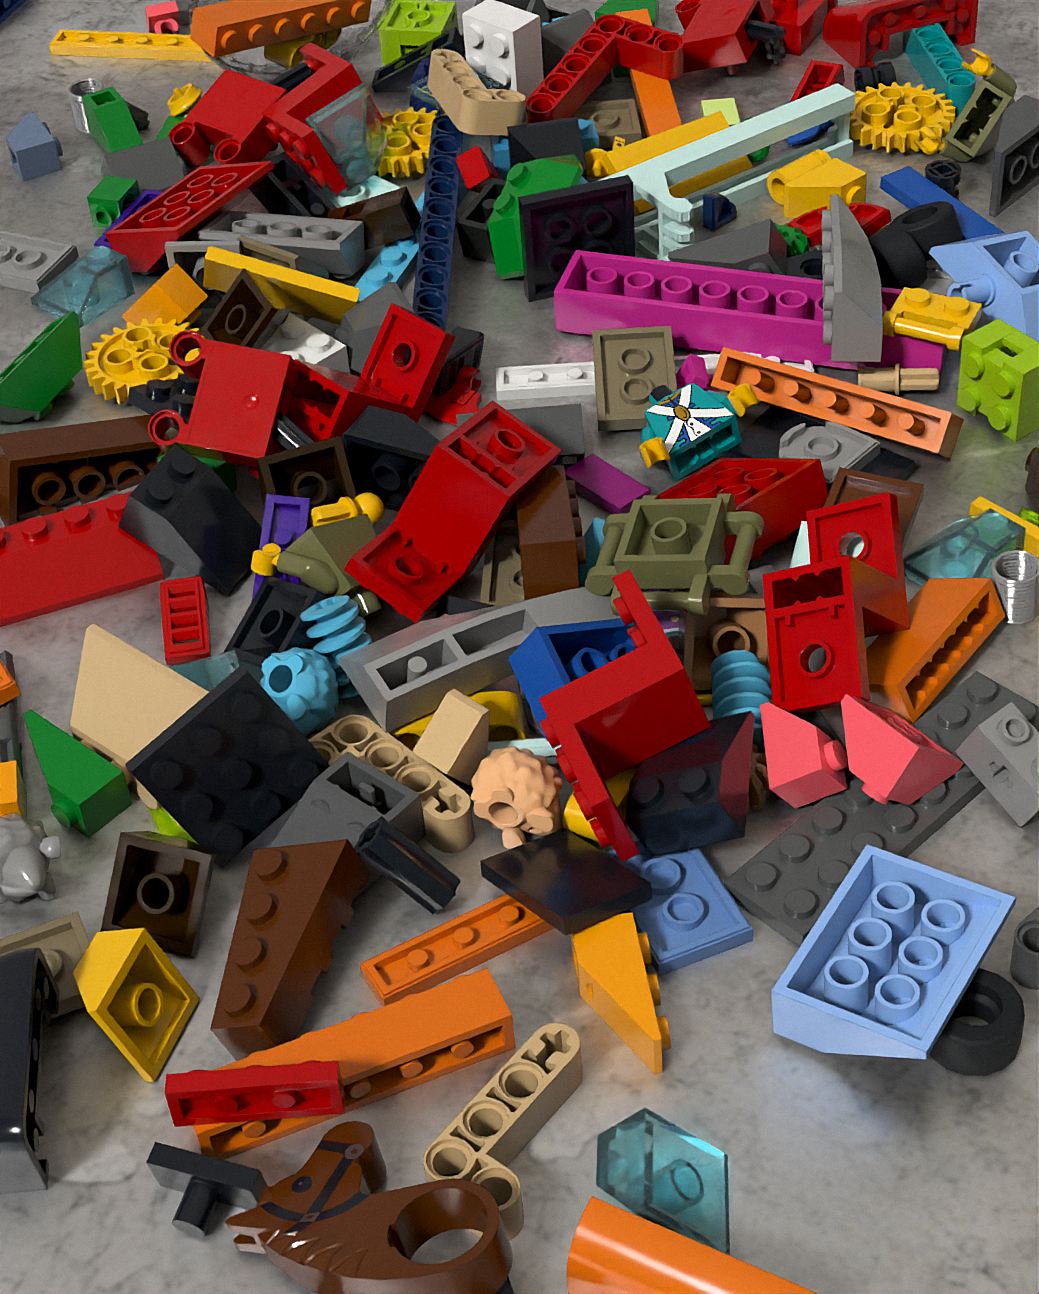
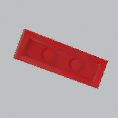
M310 1060L301 1064L277 1066L251 1065L240 1069L215 1071L197 1069L187 1073L166 1074L165 1097L174 1127L345 1113V1093L338 1061L321 1062Z

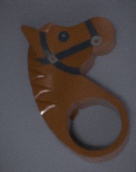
M348 1121L330 1129L298 1172L282 1179L274 1186L266 1185L259 1198L257 1207L231 1216L225 1221L230 1231L240 1234L233 1240L238 1250L267 1254L273 1263L286 1275L317 1294H495L506 1281L513 1261L512 1248L497 1202L486 1188L475 1182L463 1179H443L373 1194L383 1184L387 1170L372 1127L367 1123L359 1121ZM455 1229H473L483 1232L479 1241L470 1250L455 1259L437 1264H422L411 1261L415 1252L425 1242L440 1233Z

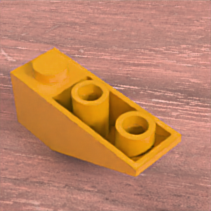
M633 912L617 914L571 933L572 956L580 996L654 1074L663 1073L662 1050L671 1049V1040L666 1016L656 1017L654 1006L661 1005L656 973L646 974L645 965L651 964L647 933H637Z

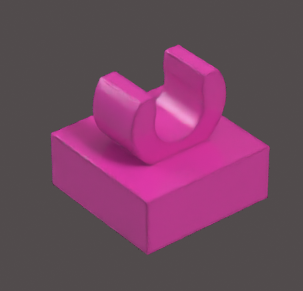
M690 353L676 373L677 390L688 383H695L704 391L719 392L710 386L713 376L707 374L704 358Z

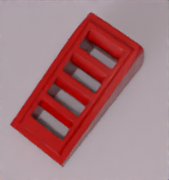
M811 60L790 102L837 83L843 86L845 82L843 64Z
M474 146L456 157L457 165L468 190L480 193L492 177L501 179L495 165L478 146Z
M200 576L162 581L160 583V602L166 664L173 665L211 659L209 608L204 579ZM200 638V641L175 644V642Z

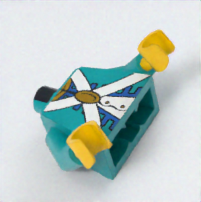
M688 383L675 392H672L666 385H660L650 393L649 402L652 406L648 407L644 412L647 426L641 431L640 457L645 462L647 469L652 468V465L658 464L663 460L676 482L713 460L720 453L728 451L741 443L742 438L735 415L743 416L748 406L757 405L760 401L749 383L736 386L728 395L711 390L704 391L695 383Z

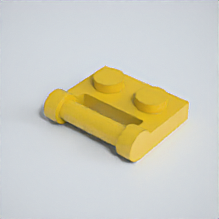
M904 287L890 311L886 310L883 315V335L894 337L895 334H901L945 344L947 349L961 352L963 337L973 332L981 318L982 304L968 301L962 297H948L930 293L921 288L912 289Z

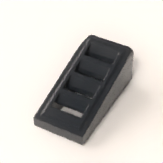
M457 326L452 330L451 334L456 336L434 385L432 395L441 396L452 388L456 383L458 372L463 366L466 365L475 369L479 367L484 343L483 333Z

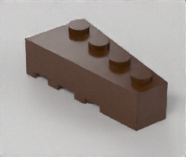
M564 465L550 466L520 493L515 501L524 600L579 588L578 564H586L585 540L582 535L581 517H579L575 481L566 480Z

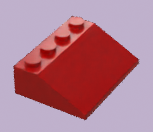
M262 161L200 166L109 230L105 235L122 271L139 272L140 275L156 271L160 267L159 262L167 257L164 247L165 242L189 241L199 238L198 231L225 210L230 211L242 202L275 168L273 162Z
M720 458L659 494L660 499L716 498L719 493H733L736 502V512H755L764 520L762 535L759 539L755 540L750 561L762 557L763 551L773 544L788 540L790 533L800 527L801 521H807L806 511L823 508L828 497L821 460L803 458ZM726 535L724 541L726 553L724 565L730 564L737 535Z

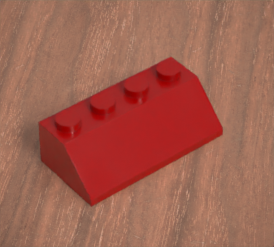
M133 491L124 494H114L106 499L85 505L72 506L60 512L29 518L24 522L0 528V627L164 580L157 551L118 527L128 497Z

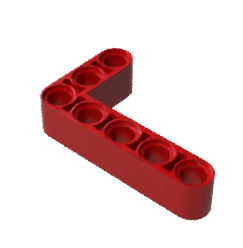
M614 14L600 16L528 97L526 101L527 124L571 118L616 64L661 79L671 80L680 77L684 72V39L676 33Z

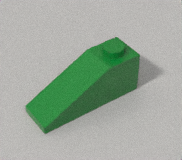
M29 709L23 714L38 763L53 802L51 811L65 828L73 827L90 838L132 805L125 775L121 769L33 710Z

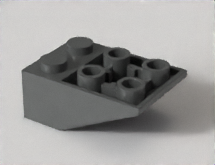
M346 752L312 781L269 848L348 839L353 848H355L361 833L371 822L378 820L381 816L417 844L426 835L421 795L353 754ZM361 858L371 873L365 888L367 889L382 874ZM358 889L354 899H356L364 890Z

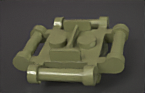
M719 493L716 498L660 499L659 495H644L642 499L633 500L629 513L611 514L606 518L602 529L604 540L595 566L590 568L587 573L585 587L589 592L600 596L607 595L613 589L611 609L615 616H619L612 600L620 597V594L612 578L630 569L640 589L690 588L689 592H642L652 611H690L692 616L707 615L710 606L709 595L711 588H722L731 595H740L746 592L750 580V574L747 569L755 540L759 539L762 535L764 520L755 512H736V502L733 493ZM726 535H737L730 564L724 565L726 557L724 541Z

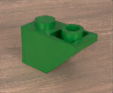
M113 87L81 96L89 132L108 154L144 144L124 98Z

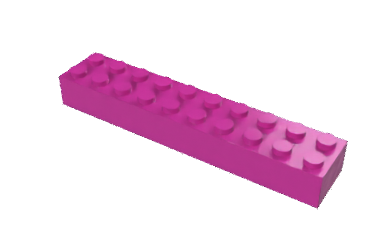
M575 250L554 290L556 330L571 332L575 335H592V330L671 326L673 346L688 350L701 349L721 353L722 348L726 347L740 352L761 354V358L776 356L780 360L804 363V360H810L814 365L835 367L840 370H858L859 367H895V363H900V368H937L940 372V379L949 352L945 344L901 334H895L894 337L883 335L881 362H831V345H823V280ZM881 287L882 317L886 310L890 311L902 289Z

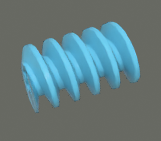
M348 595L324 599L300 615L302 621L316 620L317 622L306 633L309 638H323L321 642L314 646L313 650L318 654L329 653L328 661L332 665L333 670L336 671L338 687L342 686L343 688L338 692L340 699L352 698L360 694L339 664V658L365 647L373 641L371 636L364 632L366 629L365 620L361 616H357L360 610L359 604L355 600L350 599Z
M734 650L724 653L716 658L711 665L713 719L751 711L755 716L753 743H757L759 751L764 753L765 746L760 705L767 702L773 704L770 700L772 697V690L769 685L771 682L770 671L766 666L760 664L759 658L754 653L747 650Z

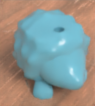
M294 647L281 653H271V656L264 660L262 663L264 676L260 680L261 687L306 737L316 730L325 729L330 720L337 716L336 706L340 699L335 671L328 658L312 649Z

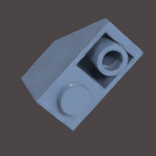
M34 112L27 113L5 137L12 166L23 182L62 170L59 157L63 156L57 136H51L47 123H41Z

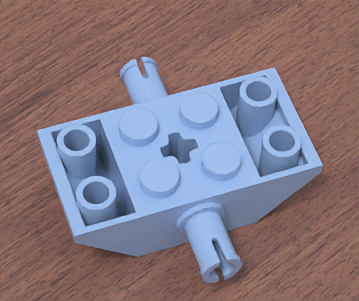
M1027 230L986 235L931 248L929 254L938 262L941 269L956 282L949 286L947 291L948 297H962L971 302L981 303L982 311L987 315L990 322L999 318L1039 342V242Z

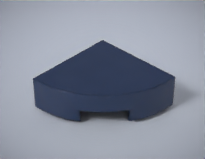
M716 192L703 195V227L714 231L737 217L736 207L727 197Z

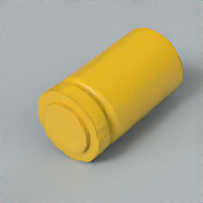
M816 149L772 171L767 178L769 194L778 204L784 205L785 183L828 162L832 158L824 150Z

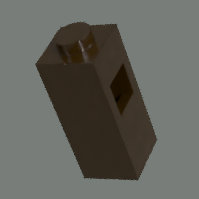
M406 186L330 210L326 218L364 221V249L367 250L415 235L421 216Z

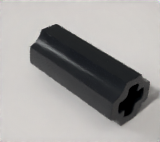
M383 816L367 826L359 836V840L354 848L359 857L431 914L446 907L455 896L456 889L461 882L459 877Z

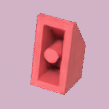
M769 702L760 705L769 788L771 791L796 809L847 789L844 768L848 766V759L839 741L831 739L817 726Z

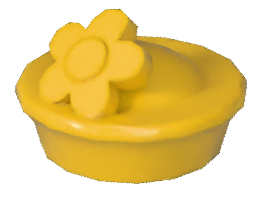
M192 83L180 89L178 87L174 88V94L167 102L170 115L178 116L188 110L190 112L201 99L202 89L194 86Z

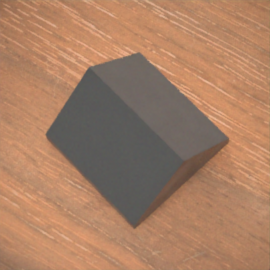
M170 137L104 155L101 167L103 178L108 175L138 180L140 194L144 189L164 192L184 178Z

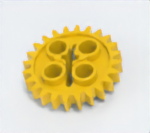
M892 82L889 87L879 83L878 89L867 86L866 93L862 91L855 92V110L850 112L849 134H851L852 141L860 139L861 146L873 144L872 150L882 146L886 147V152L892 151L893 148H898L901 153H904L906 148L911 147L917 152L919 147L913 141H923L927 137L920 128L928 126L942 139L947 135L955 122L956 107L952 106V100H945V93L936 94L935 88L925 91L923 90V84L915 88L911 87L910 82H907L904 86H898L896 82Z
M409 107L407 111H401L399 108H396L392 114L382 111L384 121L348 147L352 164H357L361 169H367V172L371 174L378 171L379 177L392 173V177L396 178L399 173L403 172L409 177L412 171L415 170L423 174L424 168L427 167L432 122L435 117L439 116L438 110L427 113L426 108L423 107L416 112L413 107Z
M159 317L151 324L148 323L146 318L142 319L141 324L137 326L132 322H127V329L124 330L114 327V335L101 334L102 342H92V351L85 352L86 361H83L89 387L94 388L96 395L103 393L106 401L116 397L117 403L121 405L128 400L130 387L147 384V381L152 379L165 381L178 378V375L184 373L172 360L169 353V344L172 338L179 332L193 330L200 334V329H191L188 322L178 326L177 319H172L167 324H163L162 317ZM200 348L190 350L185 357V361H192L197 358Z

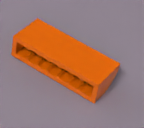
M930 578L907 603L910 629L878 635L866 649L870 701L868 702L894 711L910 724L916 722L1005 617L991 578Z
M593 1196L588 1201L576 1228L566 1269L568 1294H817L814 1291Z

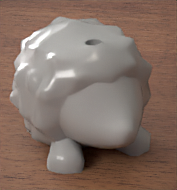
M11 813L0 817V904L7 901L19 903L36 893L44 901L54 898L56 887L51 874L47 870L50 865V858L56 859L61 857V843L59 835L49 837L46 835L42 821L25 820L18 813Z

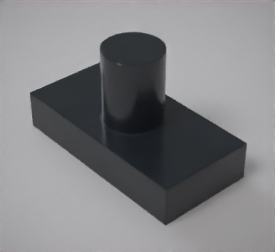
M155 1142L146 1162L160 1186L184 1192L172 1224L177 1229L193 1236H204L218 1202L250 1210L257 1207L259 1198L267 1185L259 1169Z

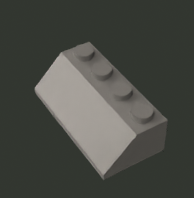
M225 210L198 231L200 241H237V238L241 235L299 255L328 269V273H331V276L334 278L352 277L365 264L364 221Z

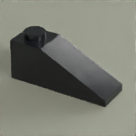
M454 27L375 71L372 89L374 92L428 89L427 81L431 52L436 49L452 50L462 55L466 61L464 38L457 28Z
M286 152L268 160L273 162L275 168L251 191L270 214L326 218L330 210L337 209Z

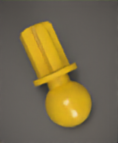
M362 493L356 496L354 500L349 497H341L337 503L311 509L309 512V523L311 527L367 514L374 526L382 520L385 508L382 500L373 493Z

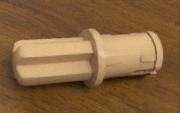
M895 363V367L858 368V386L879 392H895V396H899L900 391L936 390L940 385V372L937 368H900V363Z

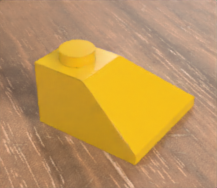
M145 928L97 932L73 971L87 1012L146 1082H155L200 998Z

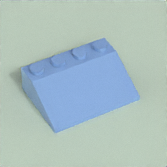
M867 844L771 990L773 1033L822 1053L927 1059L1014 908L1016 897Z

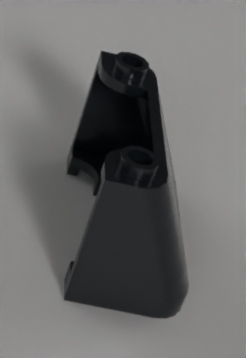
M40 948L17 949L0 956V1194L48 1190L49 1162L47 1159L37 1160L35 1151H38L39 1136H44V1124L38 1114L44 1026L51 1025V1015L58 1014L60 990Z

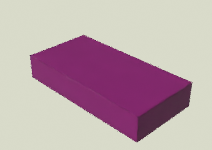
M593 453L565 470L566 480L575 481V489L578 494L610 514L629 513L634 499H642L644 495H651L648 487Z

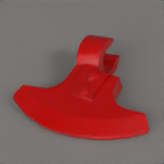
M466 365L463 366L458 372L456 383L447 393L441 396L430 394L424 411L439 421L457 426L456 414L478 412L479 404L482 402L481 394L477 393L481 380L475 379V376L478 375L480 370Z

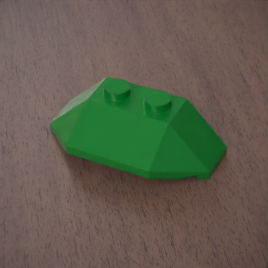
M576 154L518 163L508 172L507 181L500 196L494 202L493 212L487 222L496 272L501 280L524 276L518 197L578 185L584 171Z
M74 310L52 321L0 373V421L19 423L30 417L38 420L54 407L51 403L54 397H61L75 385L72 379L83 367L79 316Z

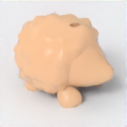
M510 746L492 750L491 754L481 761L477 772L471 780L473 792L470 799L474 801V814L491 822L495 829L503 830L502 841L505 848L512 849L525 844L526 838L523 831L538 836H545L563 829L559 798L563 779L559 777L558 769L550 766L544 756L534 755L527 748L519 750L517 747Z

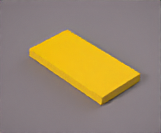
M719 111L606 152L602 160L610 174L613 175L730 126L722 112ZM747 155L672 185L668 187L669 192L674 198H682L754 167ZM643 198L634 201L635 217L656 209L655 206Z
M208 246L204 259L203 286L227 293L244 268L279 286L294 305L290 310L292 312L341 325L344 313L357 305L360 293L359 288L217 247Z

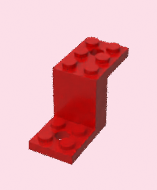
M309 42L300 49V52L313 75L264 110L262 115L268 123L265 126V130L276 144H281L284 151L320 189L325 187L337 195L348 186L332 159L384 121L352 63Z
M391 303L360 377L305 361L294 360L299 367V372L287 417L314 442L335 436L342 437L343 433L346 432L368 405L406 414L418 424L456 336L406 308ZM410 347L412 352L411 359L405 366L403 356ZM280 445L278 452L285 451L286 449ZM249 466L248 472L259 479L258 468Z
M492 400L436 444L393 523L354 554L344 571L354 577L362 587L373 591L392 605L399 614L418 623L442 600L444 595H448L474 571L519 494L555 463L562 450Z
M891 492L806 511L810 564L762 575L773 705L793 715L839 707L846 694L870 701L865 638L910 629L897 496ZM862 536L864 541L862 552L855 558L850 555L847 556L849 542L855 537ZM824 648L826 652L825 665L819 671L812 673L809 668V658L816 649Z
M630 569L612 578L620 594V597L612 601L625 627L632 623L634 624L633 627L626 631L635 650L539 698L547 715V718L539 721L551 747L555 748L561 745V747L555 749L556 759L569 784L578 780V782L572 785L575 792L573 795L585 819L589 821L602 849L612 845L621 863L640 853L609 792L605 780L711 727L681 661Z

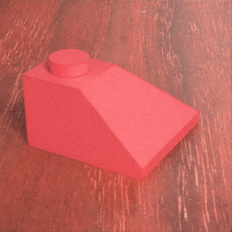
M846 694L842 699L841 708L849 771L865 782L861 790L874 800L884 805H887L889 800L910 805L957 773L964 764V762L894 711Z

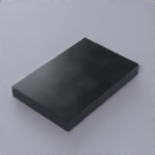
M565 828L480 861L483 878L566 936L652 899L651 882Z

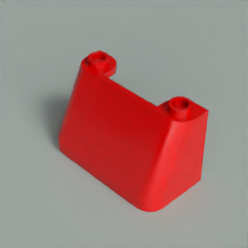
M860 0L832 8L824 18L823 40L854 69L856 66L862 65L874 67L872 59L879 50H889L891 34L941 22V27L947 35L953 34L954 41L959 46H965L975 43L979 0Z

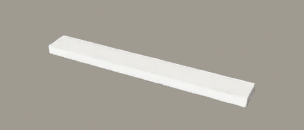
M743 352L757 357H761V354ZM720 354L697 355L704 358L707 374L714 376ZM674 356L675 373L678 372L688 356ZM776 356L764 358L814 373L813 363L810 360H804V363L780 360ZM594 362L496 368L497 401L596 394Z

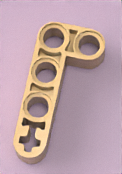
M436 49L431 52L427 87L459 131L472 135L507 136V127L522 125L526 102L525 95L513 90L487 89L458 52L448 49Z
M348 715L337 720L308 740L330 766L346 752H349L421 795L426 832L423 839L436 849L445 853H457L467 849L473 843L475 835L470 796L425 760L412 753L408 747L388 732L385 733L371 719L363 715Z
M550 1023L536 1030L438 1135L424 1153L423 1165L426 1183L443 1179L472 1181L486 1188L493 1195L497 1203H505L498 1206L509 1241L516 1237L523 1228L524 1211L521 1184L517 1175L507 1167L582 1082L581 1043L578 1033L571 1026L563 1023ZM487 1134H494V1135H491V1136H488V1137H483L484 1135H487ZM451 1173H456V1174H458V1175H455V1176H452V1177H444L445 1175H448V1174H451ZM467 1229L479 1238L483 1235L481 1231Z

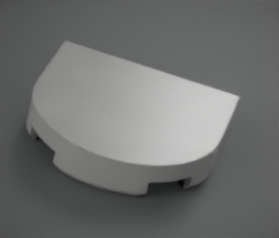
M826 421V426L807 428L806 423L789 429L781 437L778 458L820 459L829 495L839 467L860 471L880 454L881 442L834 422Z

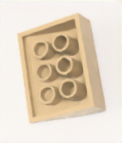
M93 623L86 628L70 718L72 735L74 739L124 772L128 789L137 794L149 808L154 810L158 808L171 816L130 773L125 764L208 694L209 691Z

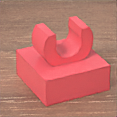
M175 0L145 7L146 25L149 33L162 34V32L172 31L173 34H179V10Z

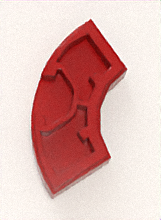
M849 203V210L855 216L867 238L892 221L890 210L867 203ZM827 206L807 212L789 222L790 228H801L802 234L808 236V243L811 248L822 243V210H828Z

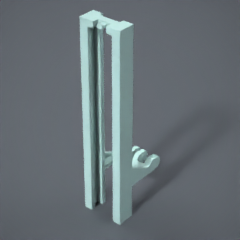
M837 83L601 179L605 180L629 175L633 181L634 201L643 198L656 207V209L634 217L635 249L639 248L652 259L670 261L668 259V252L694 244V240H692L694 238V228L691 225L703 220V195L716 192L727 197L731 203L738 206L769 192L767 178L772 171L816 149L824 150L832 159L836 157L844 161L853 157V141L849 139L850 112L855 110L856 94ZM829 120L836 124L828 129L826 138L682 198H674L670 195L668 187Z

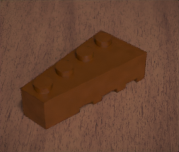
M142 415L0 434V518L4 525L10 526L38 515L42 517L58 512L57 508L76 501H80L82 505L97 500L96 496L101 492L116 488L119 492L140 484L157 465V458L164 454L148 434V423L152 416ZM165 433L164 441H169L170 438Z
M348 839L253 850L210 1028L236 1061L246 1058L254 1052L268 1050L296 1039L314 1000L310 992L315 981L321 973H327L334 957L330 952L333 942L340 928L347 929L355 912L351 907L352 901L358 889L365 890L371 877V873Z

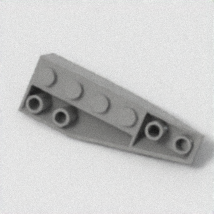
M830 195L829 210H822L821 223L823 345H831V362H881L883 336L881 280L876 258L867 236L853 213L838 195Z
M586 587L421 621L340 657L339 664L383 731L387 733L437 710L447 692L452 689H456L468 696L515 674L508 658L536 627L619 619L621 617L615 616L612 612L611 592L600 596L589 592Z

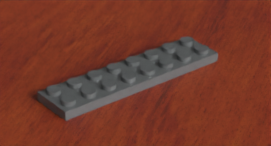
M976 671L912 725L961 760L955 753V750L979 724L1011 701L1039 732V706ZM965 763L957 773L910 805L889 800L887 805H884L874 800L861 790L865 782L852 774L846 779L847 789L823 798L724 881L725 887L739 906L800 947L867 844L907 858L986 788Z

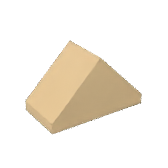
M452 689L445 695L412 753L445 774L473 787L471 780L477 772L481 761L487 757L490 710L456 689Z

